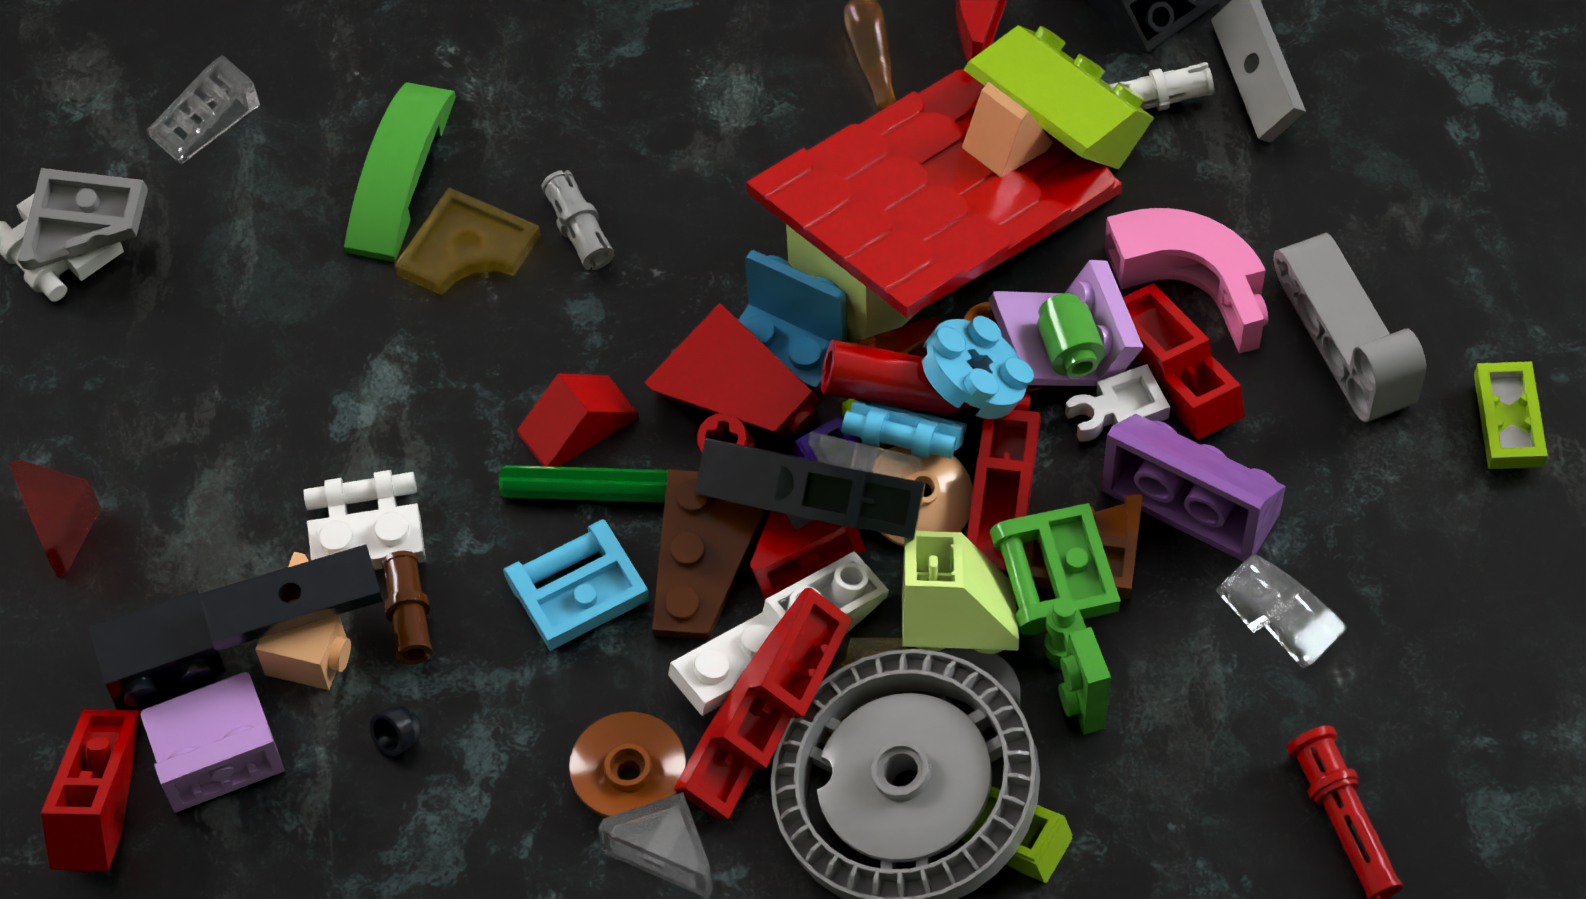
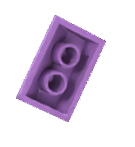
M1134 414L1113 425L1106 439L1101 491L1124 502L1125 496L1132 494L1143 495L1142 512L1250 565L1280 515L1286 486L1278 483L1274 477L1263 470L1249 469L1227 458L1222 451L1214 446L1200 445L1177 434L1171 426L1164 422L1150 421L1138 414Z

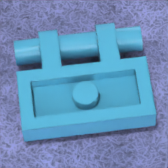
M857 400L852 403L851 411H846L841 433L861 437L862 444L880 447L881 443L911 449V455L929 459L930 455H936L952 459L954 450L956 451L963 445L967 423L917 411Z

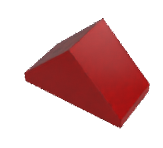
M557 374L517 431L519 437L542 466L559 467L637 420L639 415L609 375Z

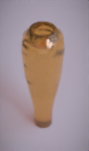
M850 0L843 11L845 27L859 64L873 91L876 106L879 110H883L896 102L891 80L890 53L884 14L877 0Z

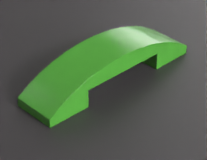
M406 82L396 93L379 124L363 166L347 227L344 244L345 253L396 262L411 221L408 210L434 136L442 137L456 98L455 91Z

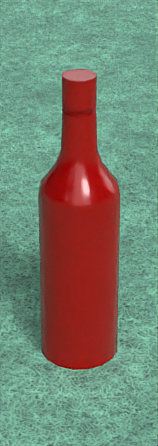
M832 339L828 346L821 377V391L823 394L939 416H952L959 411L973 407L964 402L960 408H957L947 402L934 389L924 373L922 365L923 356ZM1025 393L1014 410L1029 411L1031 395Z

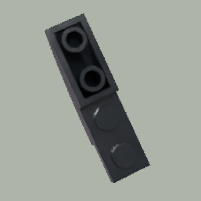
M705 438L695 493L821 522L915 539L926 483Z

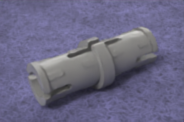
M562 170L553 172L545 178L541 187L556 212L558 229L564 237L570 239L586 270H590L591 267L593 270H597L606 266L613 259L614 250L599 227L597 210L583 198L570 171L566 170L565 173Z

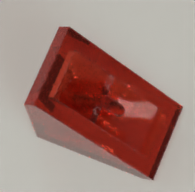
M22 460L9 463L39 540L56 577L68 573L101 510L90 481Z

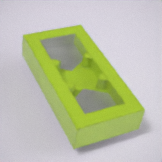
M1532 361L1477 363L1474 380L1488 469L1544 467L1548 454Z

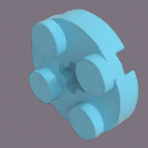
M976 316L972 321L965 319L946 320L935 328L923 348L927 349V355L922 360L923 370L934 389L947 402L957 408H960L964 402L979 408L980 410L975 415L977 417L998 419L1008 415L1024 397L1027 387L1034 378L1031 367L1001 337V330L998 325L984 316Z

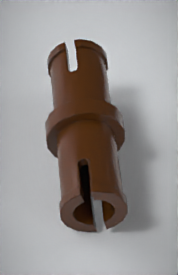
M410 551L392 552L385 556V561H382L388 598L384 603L385 616L393 625L397 660L402 664L415 665L427 661L430 658V654H433L426 616L430 612L429 599L421 589L417 555Z

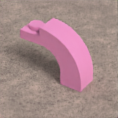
M1148 208L1107 217L1104 249L1121 289L1165 279L1193 284L1210 295L1218 305L1239 354L1260 348L1263 326L1268 324V311L1265 301L1261 296L1266 270L1257 254L1244 239L1228 227L1209 217L1179 209Z

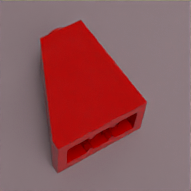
M720 303L644 382L651 390L664 399L711 415L718 413L733 415L744 426L785 439L791 432L794 435H798L804 431L816 418L818 411L815 407L822 401L815 392Z

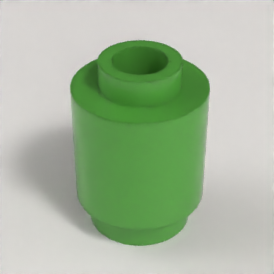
M1071 293L1059 294L1046 300L1039 308L1037 327L1053 370L1060 375L1072 378L1089 375L1096 370L1098 364L1103 360L1105 348L1088 305L1081 302L1077 295Z

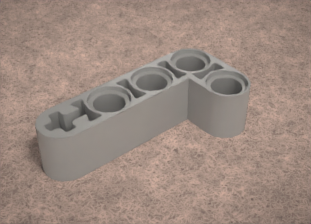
M1323 233L1275 250L1273 261L1277 277L1358 418L1363 422H1369L1417 404L1426 373V359L1418 338L1409 328L1392 334L1389 333L1331 235Z

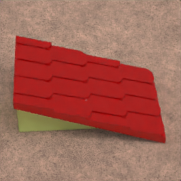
M959 69L918 94L913 91L862 123L845 127L809 150L805 148L800 149L747 181L746 188L747 194L786 223L788 263L793 268L815 278L824 277L831 280L846 293L848 342L879 348L923 308L1121 194L1122 182L1116 179L1105 165L1081 158L1045 130L1044 132L1053 142L1046 152L1010 171L1003 177L998 176L962 148L984 85L963 69Z

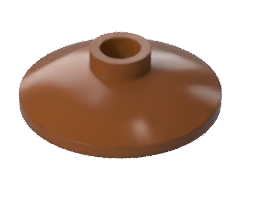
M620 712L597 720L580 735L570 756V778L579 799L593 812L613 820H639L661 811L676 797L678 792L674 790V787L686 767V757L679 737L665 722L645 713ZM626 769H636L640 772L639 776L632 780H622L619 778L621 772Z

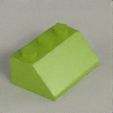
M1018 25L967 63L963 69L965 72L984 86L990 82L1029 111L1042 129L1081 158L1118 170L1154 119L1153 116L1140 108L1144 99L1139 94L1119 82L1115 88L1111 87L1100 79L1105 72L1104 69L1081 54L1075 60L1062 51L1066 42L1043 26H1040L1034 32Z

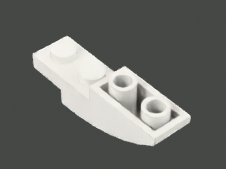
M854 551L765 599L763 611L759 615L672 661L668 676L701 716L723 704L732 687L765 639L804 588L811 587L853 619L846 632L848 633L887 598L889 592L887 587Z

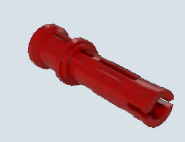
M1328 725L1304 732L1293 739L1286 748L1290 758L1298 760L1310 784L1307 792L1311 801L1316 803L1317 806H1324L1342 843L1343 849L1348 855L1366 892L1367 899L1391 898L1399 893L1404 886L1398 879L1379 840L1378 834L1356 793L1359 788V777L1354 769L1347 768L1335 744L1338 738L1335 728ZM1320 758H1321V760H1322V762H1323V764H1324V766H1325V768H1326V771L1324 770V768H1323V766H1322V764H1321ZM1352 824H1354L1355 829L1370 857V862L1352 828Z

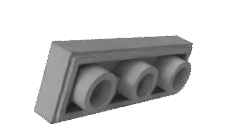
M1231 0L1211 19V22L1257 137L1260 140L1271 143L1299 119L1306 110L1261 0Z

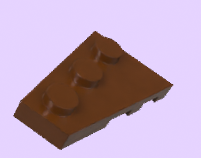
M668 469L652 623L654 636L711 639L737 581L739 569L749 547L753 545L757 537L760 523L766 512L765 509L696 494L695 488L699 471Z

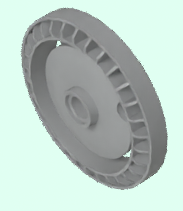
M921 649L892 650L867 656L838 669L823 680L805 716L791 718L775 750L771 773L772 805L780 832L801 866L820 885L842 899H958L975 891L995 876L1016 853L1030 828L1038 804L1040 785L1037 749L1024 714L1011 694L994 677L969 661L943 652ZM914 691L938 693L959 700L976 711L967 716L956 706L937 697L917 693H895ZM992 725L997 736L985 742L980 731ZM828 735H831V736L829 737V739H828V741H827V743H826L824 749L821 750L820 748H821V746L823 745L824 741L826 740L827 736H828ZM1003 756L1002 787L996 805L985 824L967 843L955 852L932 863V856L958 843L974 827L982 815L992 785V762ZM813 764L832 773L828 783L817 789L819 803L827 822L838 837L849 847L865 856L881 860V868L869 867L847 859L832 849L816 833L810 815L808 799L810 773ZM911 770L917 772L916 778L910 784L900 787L892 785L894 779L900 773ZM916 861V867L897 869V862Z

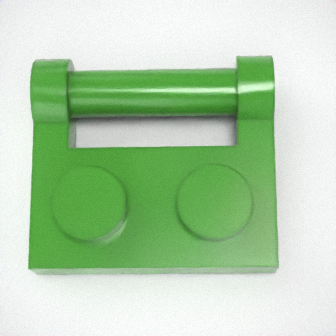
M1089 503L1005 520L991 528L990 535L994 548L1002 552L1019 608L1015 618L1021 634L1035 635L1047 630V612L1054 604V601L1062 596L1070 597L1075 601L1076 607L1083 619L1119 612L1120 597ZM1038 540L1056 599L1040 602L1023 544L1025 542Z

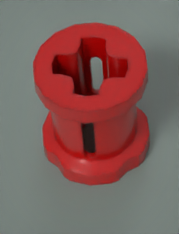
M718 413L708 417L700 425L697 433V444L701 452H703L705 438L724 441L727 440L729 432L737 439L736 444L755 448L756 444L755 439L749 434L743 423L735 416L727 413Z

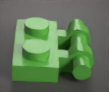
M1067 596L1059 597L1047 612L1046 629L1048 633L1044 640V652L1051 666L1062 670L1065 681L1058 684V691L1064 712L1067 717L1076 715L1082 734L1085 735L1105 729L1111 676L1092 627L1086 628L1075 601Z

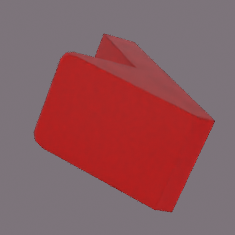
M770 511L750 567L762 595L767 599L854 551L858 555L866 551L858 528L811 520L807 525L795 530L786 514Z

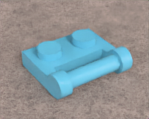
M604 519L587 526L588 533L524 565L517 561L503 569L512 592L522 603L549 651L650 600L646 585ZM597 552L602 556L539 589H536L534 584Z

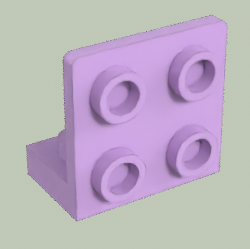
M1089 260L1065 292L1077 295L1081 302L1088 305L1105 348V356L1098 364L1096 370L1084 377L1072 378L1060 375L1053 370L1037 327L1040 306L1049 298L1064 293L994 291L989 298V304L1003 339L1012 346L1016 354L1033 370L1034 378L1029 385L1097 386L1098 381L1123 373L1143 348L1108 261Z
M247 672L149 707L140 714L157 762L154 766L160 784L174 813L285 771L251 676Z

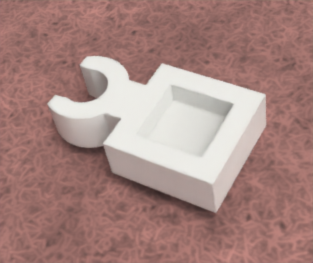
M1147 364L1098 381L1096 388L1098 397L1086 394L1076 395L1066 402L1065 415L1068 419L1081 414L1091 418L1087 422L1078 424L1077 438L1082 442L1095 439L1101 434L1103 427L1110 424L1115 425L1134 414H1138L1150 421H1163L1169 418L1170 405Z

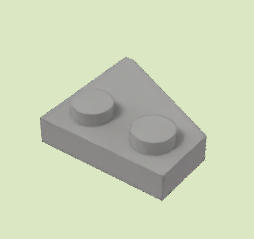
M41 168L18 262L23 269L33 270L137 237L148 192L146 184L143 180Z

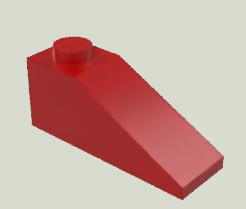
M82 710L41 811L50 870H72L81 873L109 871L123 830L141 721L140 710Z

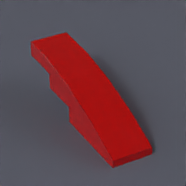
M811 587L804 588L765 639L732 687L700 739L674 790L716 820L729 819L753 770L767 768L791 718L805 716L853 619Z

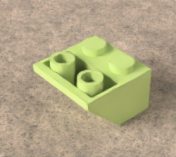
M916 531L915 539L904 537L902 646L916 647L928 651H940L945 648L974 649L985 654H994L1002 650L1018 651L1019 633L1018 623L1015 618L1017 606L1010 579L961 532Z

